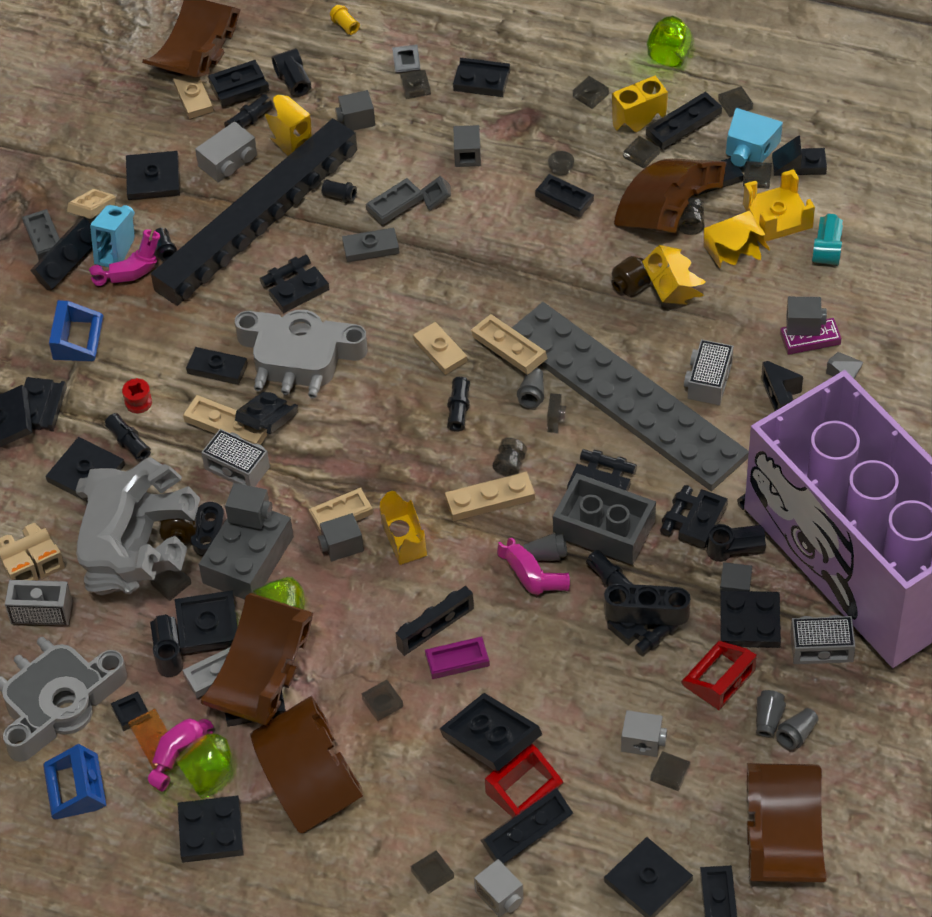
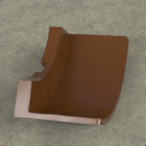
M184 0L176 24L167 41L155 55L143 59L142 63L193 77L207 75L211 64L217 65L225 52L222 47L226 38H232L241 9L207 0Z
M671 158L652 163L643 169L627 187L618 205L614 225L676 233L680 217L689 203L688 199L693 194H699L710 188H722L726 162Z
M253 593L247 594L239 625L228 655L214 682L201 698L200 703L266 725L281 705L279 697L283 687L289 688L297 671V666H294L293 663L298 648H305L313 612Z
M312 695L270 720L266 725H262L251 732L252 744L262 769L281 805L299 833L306 832L363 797L362 786L350 769L341 752L335 754L332 743L335 739L330 730L328 720Z
M747 763L748 814H753V821H747L750 881L826 882L827 876L822 838V769L820 765Z

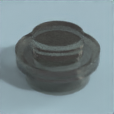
M566 151L554 152L548 158V166L554 174L566 175L574 166V157Z

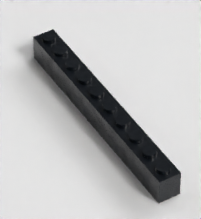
M332 118L151 273L154 291L176 306L185 299L190 298L195 290L202 284L207 283L217 271L227 266L230 260L240 251H244L255 238L264 234L269 226L276 220L281 219L292 206L298 204L307 193L317 188L322 180L329 174L334 173L344 161L351 158L357 151L356 132Z

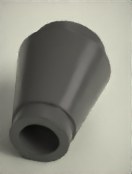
M538 368L528 375L526 374L517 391L519 403L526 408H536L544 400V374Z
M555 532L524 544V548L534 556L536 561H561L562 557L568 556L564 534L557 535Z
M764 690L757 697L756 734L766 738L774 737L786 707L783 694L777 691Z
M805 708L803 711L779 724L778 731L776 732L778 742L789 750L800 748L818 722L817 714L812 709Z

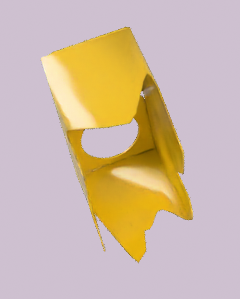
M656 75L612 93V120L616 131L625 123L634 132H638L648 125L656 114H659L662 118L666 116L668 91Z
M276 95L273 97L277 116L265 114V117L276 138L270 137V139L289 156L312 136L311 117L306 110L289 96ZM294 130H296L300 136L295 135Z
M750 211L704 228V247L719 268H721L722 261L736 265L741 253L761 260L757 240L770 251L763 236L765 233Z
M658 245L642 262L662 303L687 305L685 300L704 296L703 293L692 288L693 286L704 284L705 281L689 272L688 268L691 261L680 254L682 249Z
M393 490L387 492L380 501L381 524L399 565L427 556L424 529L421 530L412 500L405 502L397 492ZM402 520L408 523L409 531L404 536L396 537L390 531L389 526L394 521Z

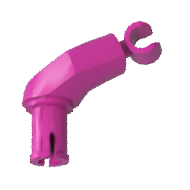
M144 230L139 250L132 253L127 260L109 264V271H104L100 265L91 266L89 271L91 275L95 276L91 277L92 282L97 286H101L109 278L111 283L133 281L150 272L157 262L154 254L160 234L154 231L150 241L151 230Z
M508 538L507 546L498 542V556L507 560L529 593L540 595L543 591L549 590L569 591V572L543 573L534 556L520 544H515L514 538Z
M186 719L160 738L152 762L157 768L153 769L148 775V781L153 787L160 791L166 790L170 783V777L164 774L165 769L172 770L180 752L198 745L204 738H209L213 731L207 730L213 728L212 722L207 719L199 721Z

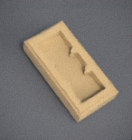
M182 75L173 78L174 86L189 119L213 112L212 103L200 77Z
M92 189L70 201L67 212L91 219L100 214L107 205L114 206L116 196Z
M436 322L413 334V341L445 375L468 362L467 355Z
M361 488L309 509V515L320 535V523L350 513H353L355 520L358 521L373 514V508Z

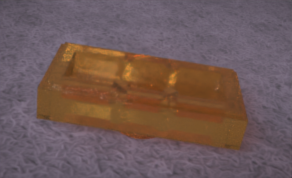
M154 708L128 722L152 769L157 768L152 762L160 738L168 732ZM180 754L173 767L183 763Z

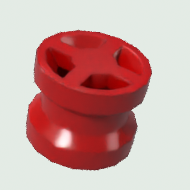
M135 378L123 385L122 393L125 407L128 411L139 414L144 413L151 407L150 387L145 380Z

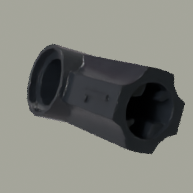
M295 48L272 56V64L276 75L279 78H283L291 95H296L297 97L306 95L308 90L311 89V81L303 68V62L298 50Z
M717 524L711 527L708 532L707 554L714 561L722 562L729 559L733 554L765 551L766 549L765 532L761 525L731 528L725 524Z
M167 614L156 616L150 622L153 655L157 670L162 676L173 677L178 675L183 669L176 619Z

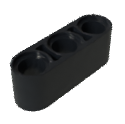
M612 584L607 587L604 593V614L609 620L614 622L682 625L689 619L691 598L688 591L680 587Z

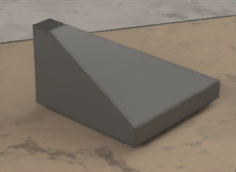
M417 45L392 47L395 73L421 70Z
M441 176L421 189L426 206L430 211L451 196L450 184Z
M837 352L827 362L826 374L835 376L846 370L855 379L863 362Z

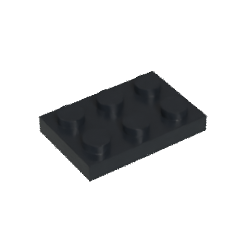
M486 693L480 695L439 728L445 739L495 771H499L543 735L539 725Z

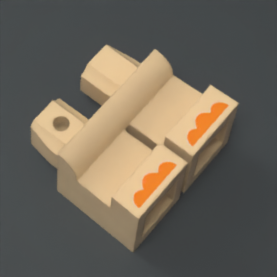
M36 523L25 526L22 530L24 538L15 541L12 535H5L0 538V559L9 580L38 581L36 570L41 579L65 569L62 555L57 545H54L50 539L46 528L41 530Z

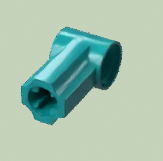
M827 214L824 217H820L818 236L815 238L812 262L839 265L843 220L836 214Z

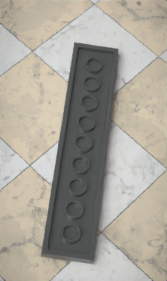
M542 302L512 327V329L546 351L548 359L540 364L543 368L712 492L748 459L749 451L546 303Z

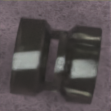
M690 197L688 199L689 203L680 217L678 228L684 234L695 235L702 232L705 227L703 217L704 204L700 199Z
M504 438L500 442L499 454L495 456L492 466L498 474L507 477L520 473L521 461L526 456L527 447L518 439Z

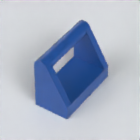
M58 300L49 340L53 360L94 361L104 315L70 301ZM71 322L91 323L86 348L68 342Z
M77 744L43 764L51 817L53 819L89 813L106 806L97 753ZM72 768L77 796L62 804L56 771Z

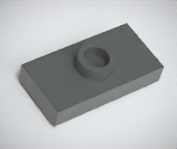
M406 178L366 203V210L378 222L384 225L423 200L424 195L418 187Z
M47 209L22 217L23 224L38 260L60 240Z
M394 228L342 236L347 262L399 254V246Z

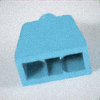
M736 108L726 145V154L731 156V162L739 167L744 166L746 161L757 165L762 164L781 142L783 122Z
M107 205L91 223L94 264L109 267V264L125 259L135 237L133 224L135 212L131 207L127 205L121 207Z

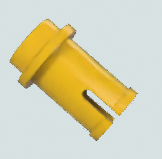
M336 5L331 9V21L338 23L348 35H353L359 30L360 23L348 13V9L345 6Z

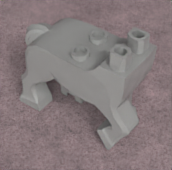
M148 457L126 472L112 468L90 469L87 478L79 479L76 493L81 498L88 497V503L79 531L76 556L79 564L87 570L84 576V584L87 591L99 595L109 594L114 591H124L125 594H131L140 587L139 582L142 580H154L155 575L165 570L181 571L187 547L176 536L166 539L156 548L147 544L155 521L175 518L194 521L200 497L189 486L165 494H151L147 492L148 488L153 485L160 493H163L181 481L182 476L170 466L162 465L153 458Z

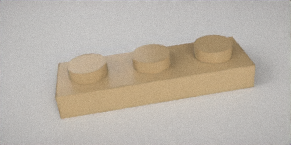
M492 314L471 329L473 338L527 375L548 359L545 350Z
M196 395L183 414L184 422L215 434L219 429L229 433L233 432L252 444L261 445L268 435L265 428L257 430L235 421L237 410Z
M523 472L445 492V500L452 520L457 521L534 501L535 492L528 473Z

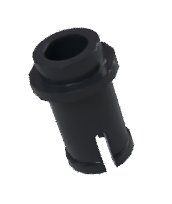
M326 179L323 182L321 193L323 196L343 199V202L348 203L355 200L357 187L353 186L351 182L344 184Z
M158 228L155 230L160 234L156 255L161 260L166 261L177 251V248L171 242L169 231L166 228L164 231L163 228Z

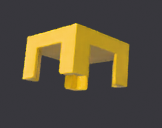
M794 169L783 172L781 174L780 187L757 194V181L744 184L743 206L746 211L752 213L764 231L765 242L813 228L815 206L811 199H807L805 206L798 194L799 178Z

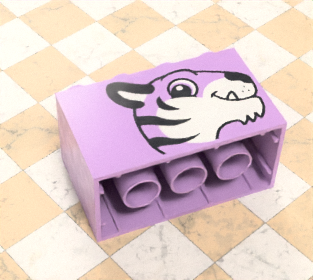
M843 370L751 425L744 508L844 616H852L853 626L885 661L894 668L932 643V457L846 370Z

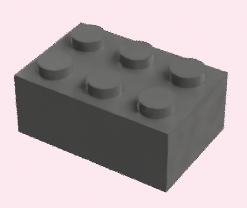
M576 473L553 515V533L556 532L557 535L564 534L565 541L593 551L600 550L606 556L633 565L655 523L656 501Z
M272 511L270 518L265 519L262 529L228 523L226 519L199 563L202 583L221 591L233 590L234 596L244 600L249 593L259 595L294 537L291 517Z

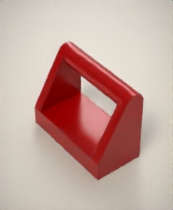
M718 641L684 677L681 683L692 693L717 710H720L755 672L757 655L747 648ZM721 655L734 662L715 684L699 680Z
M531 744L499 771L494 770L485 778V793L511 817H514L551 789L559 788L563 784V780L538 748ZM534 767L548 781L517 807L505 791Z

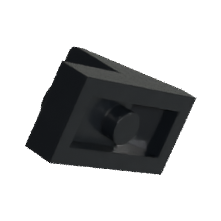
M800 135L772 153L774 176H781L783 172L793 169L797 175H825L827 173L825 148L801 149Z
M770 361L762 363L761 380L775 412L792 402V395L802 392L803 376Z

